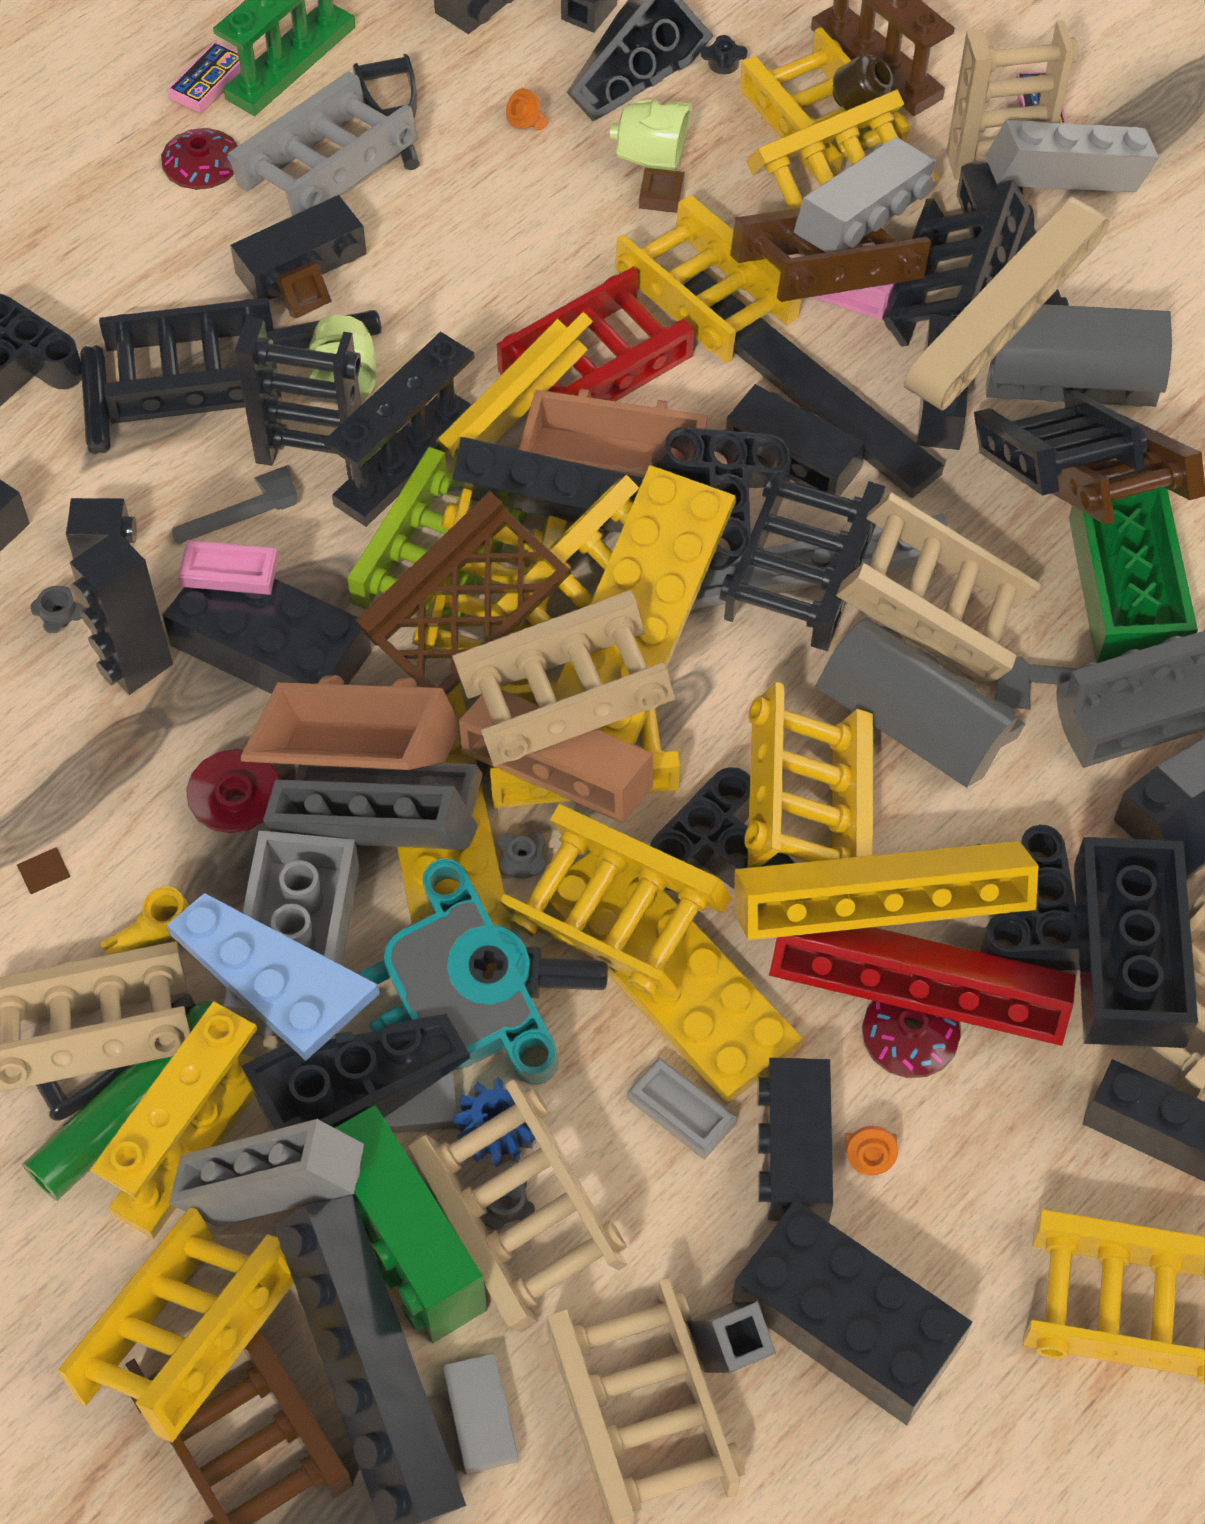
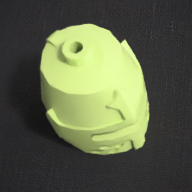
M650 99L625 105L619 119V124L612 123L610 140H617V157L646 168L677 170L689 128L692 104L670 101L666 105H661V100Z
M331 315L320 319L314 330L309 350L336 354L343 332L352 333L354 350L361 354V367L358 376L360 398L368 397L376 385V350L370 333L361 321L351 316ZM309 368V378L334 382L333 372Z

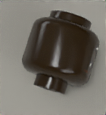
M862 54L839 67L833 76V97L836 103L848 111L890 93L893 84L892 71L884 60L870 54Z

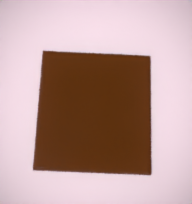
M57 847L17 864L30 894L71 877Z

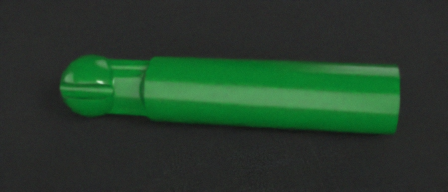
M213 1001L199 1002L186 1014L190 1032ZM173 1056L128 1065L22 1163L29 1176L45 1193L55 1201H58L90 1171Z

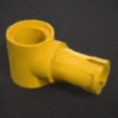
M161 886L154 889L146 896L142 905V912L136 915L137 920L115 935H111L101 941L100 945L106 955L175 942L176 940L170 935L167 925L188 908L190 904L176 888ZM176 912V914L171 919L167 920V918L171 914Z

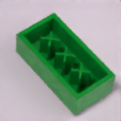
M1164 487L1112 501L1114 522L1110 524H1104L1078 508L1071 507L1069 522L1096 663L1119 657L1132 649H1146L1162 644L1171 637H1185L1198 631L1168 489Z
M376 1105L335 1127V1129L364 1144L360 1162V1175L352 1195L373 1252L378 1259L377 1262L384 1282L389 1289L398 1286V1292L404 1302L401 1308L414 1331L417 1333L424 1329L432 1343H435L486 1312L487 1304L483 1274Z

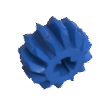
M499 1077L494 1080L493 1089L487 1090L483 1084L477 1081L474 1086L475 1097L462 1095L459 1105L463 1112L457 1113L454 1116V1127L461 1131L458 1135V1140L515 1104L509 1091L504 1090L503 1081ZM525 1122L472 1155V1158L479 1162L487 1154H490L492 1165L497 1168L502 1162L501 1155L508 1154L510 1159L517 1163L521 1159L520 1147L533 1149L536 1144V1138Z

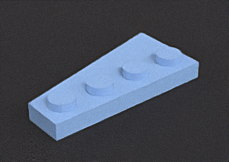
M205 893L167 925L170 935L305 1061L380 994L379 986L376 983Z

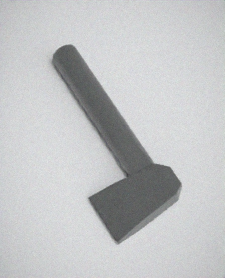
M287 466L254 478L264 493L263 495L173 527L171 533L174 541L177 544H181L187 540L203 536L272 509L280 510L296 505L298 497Z
M1016 656L1012 670L998 679L994 700L1001 701L1011 708L1030 710L1029 682L1057 685L1070 681L1071 672L1078 668L1028 664L1023 657Z

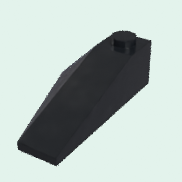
M628 0L617 13L566 93L592 121H595L628 102L645 89L663 81L662 79L690 65L702 48L711 40L713 34L683 0Z
M1205 738L1159 764L1124 791L1114 817V821L1133 839L1183 841L1187 880L1205 866Z
M442 1014L387 1024L380 1031L353 1035L352 1031L335 1034L336 1039L328 1040L306 1061L286 1043L241 1067L271 1131L315 1119L335 1128L376 1105L383 1118H385L471 1057L448 1015Z

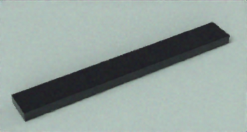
M702 271L683 286L697 296L718 282ZM731 294L711 306L710 309L723 320H726L745 308L746 305ZM759 318L736 333L734 353L805 411L817 414L822 420L841 430L849 431L858 439L864 441L863 459L911 498L942 475L944 465L765 320Z

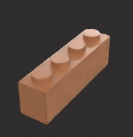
M501 690L512 718L539 709L537 704L522 699L514 693ZM482 695L459 719L462 753L493 766L481 730L494 724ZM599 729L527 754L520 759L495 766V768H499L502 771L622 823L627 820L653 787V753L642 749L638 745L629 744L605 734Z

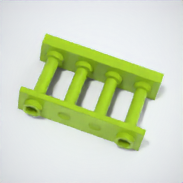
M431 447L427 449L349 574L348 585L352 604L368 609L376 595H382L398 580L390 576V571L396 562L407 560L415 563L428 551L426 548L410 543V539L416 529L427 527L442 534L448 531L441 528L443 515L430 510V506L436 496L442 497L445 494L455 499L459 498L446 494L450 474L446 472L445 452ZM470 500L469 504L475 505L478 501ZM504 507L515 519L523 524L527 512ZM492 539V553H499L505 543ZM485 546L477 554L485 553ZM459 570V586L480 585L484 577ZM430 600L426 602L427 610L429 608ZM444 607L441 618L451 617L452 609ZM458 611V617L468 616V614ZM451 626L439 627L451 632Z

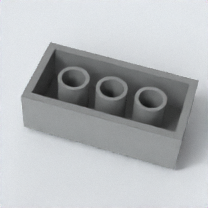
M258 831L242 913L342 966L360 868L355 840ZM227 988L223 1007L254 1023L257 1026V1031L254 1034L278 1036Z

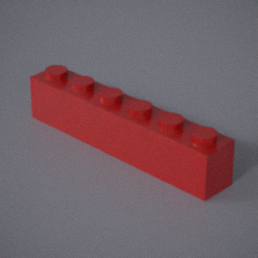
M876 927L777 937L769 976L1059 1046H1062L1074 1005L1076 984L1075 974Z

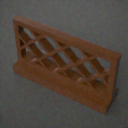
M489 491L386 590L356 622L362 632L413 678L420 687L443 688L447 696L461 682L452 656L469 650L458 649V626H484V641L480 645L507 636L571 575V572L566 565L504 508L503 503ZM507 526L518 536V553H492V538ZM525 544L534 552H525ZM485 546V553L477 554ZM545 561L555 571L543 584H524V562ZM492 562H518V584L492 585ZM467 563H485V585L459 586V570ZM452 578V586H444ZM518 593V608L510 616L491 617V594ZM524 593H533L524 601ZM485 594L484 617H458L459 595ZM434 595H452V616L448 618H426V602ZM419 610V618H411ZM491 625H500L491 634ZM451 626V649L425 650V627ZM401 627H418V650H397L388 639ZM451 658V674L435 687L425 677V659ZM408 659H418V669Z

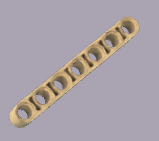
M1074 197L1069 198L917 358L906 375L904 388L940 410H945L1099 245L1108 230L1110 218Z

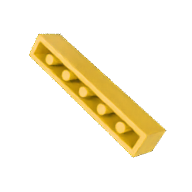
M1020 841L735 869V915L747 939L755 940L1036 910L1038 864Z

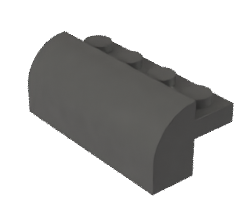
M1043 304L991 360L986 381V398L1065 402L1063 389L1071 387L1100 404L1156 407L1160 392H1166L1172 354L1171 312Z
M868 618L858 622L842 639L815 687L851 711L860 709L872 713L873 726L966 788L984 778L1000 748L1016 740L1026 724L1018 719L1015 711L1010 706L1001 701L990 699L979 692L977 686L969 679L950 673L939 665V661L935 657L924 651L915 650L903 642L902 637L890 628L879 626Z
M1205 630L1185 637H1171L1162 644L1146 649H1132L1119 657L1100 663H1086L1071 672L1070 681L1057 684L1056 697L1061 724L1067 740L1083 768L1205 730Z
M439 763L411 770L299 765L295 780H275L263 822L271 832L353 839L356 845L464 850L471 844L478 827L472 814L482 773L477 764Z

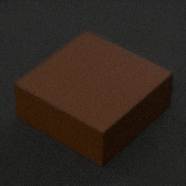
M645 168L639 196V209L677 213L678 202L681 200L685 172Z
M310 261L275 278L289 315L295 319L332 302L316 262Z

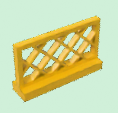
M584 312L567 328L557 319L436 442L452 458L454 457L460 437L495 444L530 409L535 390L548 391L587 352L588 349L578 338L593 321Z

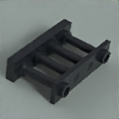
M1014 180L998 183L989 207L944 216L934 198L926 199L912 239L927 237L931 240L924 279L895 283L882 317L887 329L892 332L901 347L909 346L917 322L929 320L930 313L951 316L960 314L1016 255L1031 209ZM983 225L978 237L946 243L950 232ZM973 255L968 267L935 273L937 265L941 261ZM962 285L960 293L955 298L924 303L927 293L930 291Z
M269 297L100 317L99 323L106 351H117L119 381L104 383L105 399L112 424L245 408L238 368L222 369L219 338L240 336L246 317L264 319L266 331L273 330ZM202 340L205 371L179 374L176 343ZM159 345L162 376L136 379L134 348ZM272 363V368H277V363ZM276 391L277 396L282 397L281 392Z
M246 317L234 352L255 463L273 466L277 450H283L285 446L336 454L324 446V440L329 435L287 429V425L282 424L281 419L337 428L361 406L358 382L361 354L354 350L353 334L343 332L336 354L273 344L272 339H267L264 319ZM271 362L331 371L334 375V382L280 374L277 368H272ZM276 391L336 400L338 410L283 402L282 397L277 396ZM345 460L347 476L350 478L352 476L350 463Z
M440 331L324 440V446L348 461L351 467L352 476L332 494L335 507L367 527L399 496L429 447L445 452L436 442L437 439L472 405L455 394L454 377L475 358L473 351Z
M1071 387L1063 389L1065 408L1010 421L991 408L974 412L980 454L1042 496L1059 492L1058 476L1062 474V470L1114 457L1135 471L1145 469L1143 453L1147 452L1148 444L1145 432L1140 425Z
M790 458L787 467L770 484L763 488L762 496L766 497L751 533L750 546L742 555L735 574L726 575L719 600L726 602L724 620L733 622L741 602L806 621V626L813 628L811 647L828 652L847 603L837 597L836 594L841 582L861 566L876 528V524L866 519L868 512L884 499L886 486L868 481L863 497L855 496L851 500L790 482L792 458ZM783 498L848 517L847 522L852 523L849 532L841 530L840 534L777 516ZM769 532L834 551V556L839 558L835 567L828 565L825 569L762 549ZM755 567H759L821 586L820 591L825 592L822 602L814 600L810 604L748 584Z

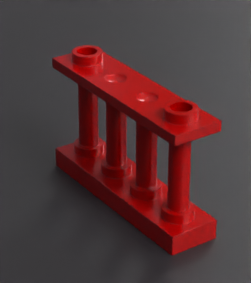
M631 267L619 275L611 276L600 286L522 330L507 335L496 344L498 372L502 375L557 319L567 328L584 312L593 321L587 328L606 345L616 358L602 366H595L584 354L573 365L582 378L568 386H561L557 381L548 392L578 396L581 388L589 389L591 391V398L616 402L693 357L694 328L685 319L670 327H663L637 300L638 271ZM623 309L650 338L637 346L630 347L604 319Z

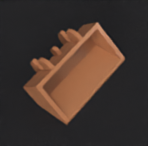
M581 388L578 396L535 390L519 450L644 478L649 465L653 466L651 461L653 452L672 430L680 427L707 429L708 415L667 409L668 402L658 400L656 407L595 399L591 398V391L589 389ZM671 448V452L677 459L685 461L680 451Z
M326 675L320 679L318 684L277 682L241 754V762L411 770L446 762L460 727L459 720L443 688L417 687L418 684L413 678L404 677L398 678L392 686L343 685L344 681L340 676Z

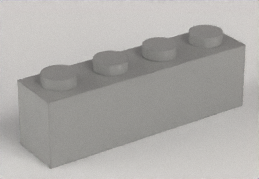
M1005 120L985 155L997 185L1000 182L1014 180L1017 187L1137 192L1159 158L1145 128Z
M894 137L805 196L793 233L826 253L855 247L871 231H878L891 217L901 215L907 206L917 199L922 200L926 197L933 185L931 174L936 160L898 137Z
M315 1119L187 1153L180 1157L169 1204L183 1211H187L189 1207L198 1209L204 1221L214 1226H220L352 1195L360 1175V1162L364 1144Z

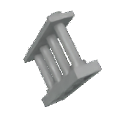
M348 71L230 151L228 155L239 187L248 192L266 179L286 192L293 216L342 194L417 141L418 135L412 108L409 105L405 104L388 117L365 104L359 77ZM356 117L372 126V128L361 136L356 137L342 129L341 126ZM324 138H328L343 147L328 159L311 149V147ZM295 158L313 168L299 179H295L281 170L282 167Z

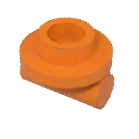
M522 88L511 95L506 106V117L512 127L524 130L533 126L536 130H542L547 126L548 119L540 111L539 98L535 92Z
M865 1126L854 1133H845L844 1151L847 1153L850 1165L857 1172L864 1175H879L888 1171L894 1165L898 1156L896 1134H892L879 1126Z

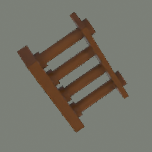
M834 0L833 6L812 17L811 30L814 32L815 29L822 27L832 39L840 44L842 51L851 61L862 54H870L884 60L890 67L893 75L891 92L898 89L904 102L902 107L914 117L943 99L945 87L927 73L931 47L954 34L955 27L922 0H862L860 16L849 8V0ZM876 12L888 21L886 38L874 29ZM903 35L915 44L913 60L901 51Z
M800 208L735 217L730 256L737 263L767 259L781 272L777 299L780 302L924 279L931 240L927 237L897 241L881 227L878 231H871L864 236L853 248L848 247L846 250L826 253L793 233ZM871 242H873V243L875 244V245L865 246V247H862V246L860 245V244L871 243ZM801 253L804 255V256L795 257V258H790V257L788 256V255L801 254Z
M1126 417L1140 425L1145 432L1148 444L1147 452L1143 453L1145 469L1135 471L1114 457L1062 470V474L1058 476L1059 492L1051 493L1100 522L1110 524L1114 522L1112 501L1162 487L1188 500L1204 497L1205 478L1202 452Z
M260 1329L243 1350L253 1365L245 1371L247 1377L202 1404L173 1443L170 1442L213 1516L205 1521L204 1524H254L312 1485L318 1489L325 1484L333 1498H336L352 1487L348 1471ZM135 1358L125 1364L128 1371L145 1377ZM161 1370L151 1375L147 1379L153 1381ZM270 1394L280 1410L272 1415L274 1421L199 1468L184 1441L257 1395L263 1399ZM131 1397V1399L133 1400V1402H134L135 1406L137 1407L138 1411L140 1412V1414H142V1412L140 1411V1409H139L138 1406L136 1405V1401H137L138 1399H135V1398ZM298 1439L307 1454L306 1457L300 1460L302 1466L226 1514L210 1487L282 1441L286 1440L289 1444Z

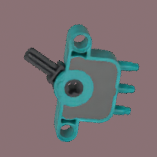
M443 858L436 860L427 867L423 875L424 889L434 914L399 931L391 937L385 947L384 960L359 972L360 976L377 985L391 979L402 1002L401 1005L371 1021L369 1026L372 1032L383 1030L387 1024L447 1014L471 1057L454 1070L470 1067L504 1049L515 1073L522 1081L534 1085L546 1083L554 1076L557 1070L558 1058L554 1041L531 998L539 999L540 988L602 991L606 989L608 982L607 963L591 960L541 958L542 955L539 947H526L515 933L502 926H494L466 871L460 863L452 859ZM448 878L459 882L457 890L452 894L440 895L434 891L437 883L441 880ZM488 964H496L498 970L494 971L493 978L485 979L482 972L487 970ZM534 1047L541 1048L548 1054L545 1063L535 1068L528 1067L521 1062L524 1052Z

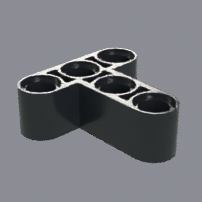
M0 294V406L34 376L56 389L66 390L78 385L82 380L81 361L75 340L69 334L9 296Z
M680 427L672 430L657 446L651 460L654 467L735 495L736 503L721 538L727 541L731 551L723 549L718 544L709 565L710 569L724 570L747 551L751 541L749 488H762L770 484L789 464L790 452L785 442L777 436ZM671 448L680 451L685 461L677 459L671 452ZM714 451L722 454L727 464L718 461ZM757 455L766 459L769 468L759 462Z
M728 767L721 769L655 835L650 846L698 869L706 868L735 890V869L748 867V848L745 846V834L748 826L744 823L749 818L750 775L740 768ZM725 795H735V796L739 797L740 799H737V800H728V799L724 798L723 796H725ZM695 826H705L710 830L700 832L692 828ZM778 852L761 867L792 864L795 862L788 855ZM742 853L747 858L734 859L729 854Z
M1035 825L1025 831L1021 844L1038 864L1036 910L995 915L987 925L980 952L1058 971L1080 970L1076 905L1065 842L1057 829L1049 825ZM1031 852H1041L1048 858H1039ZM1038 894H1048L1055 901H1046L1040 898ZM1044 937H1055L1059 939L1063 944H1052L1048 942ZM996 939H1007L1015 946L1004 947Z

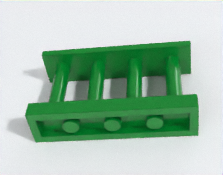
M245 0L213 27L215 35L237 47L241 73L223 87L225 100L256 116L356 28L354 15L334 5L333 0H317L318 6L308 15L306 14L305 0ZM290 12L292 28L281 37L279 21ZM265 34L267 50L255 60L253 43Z

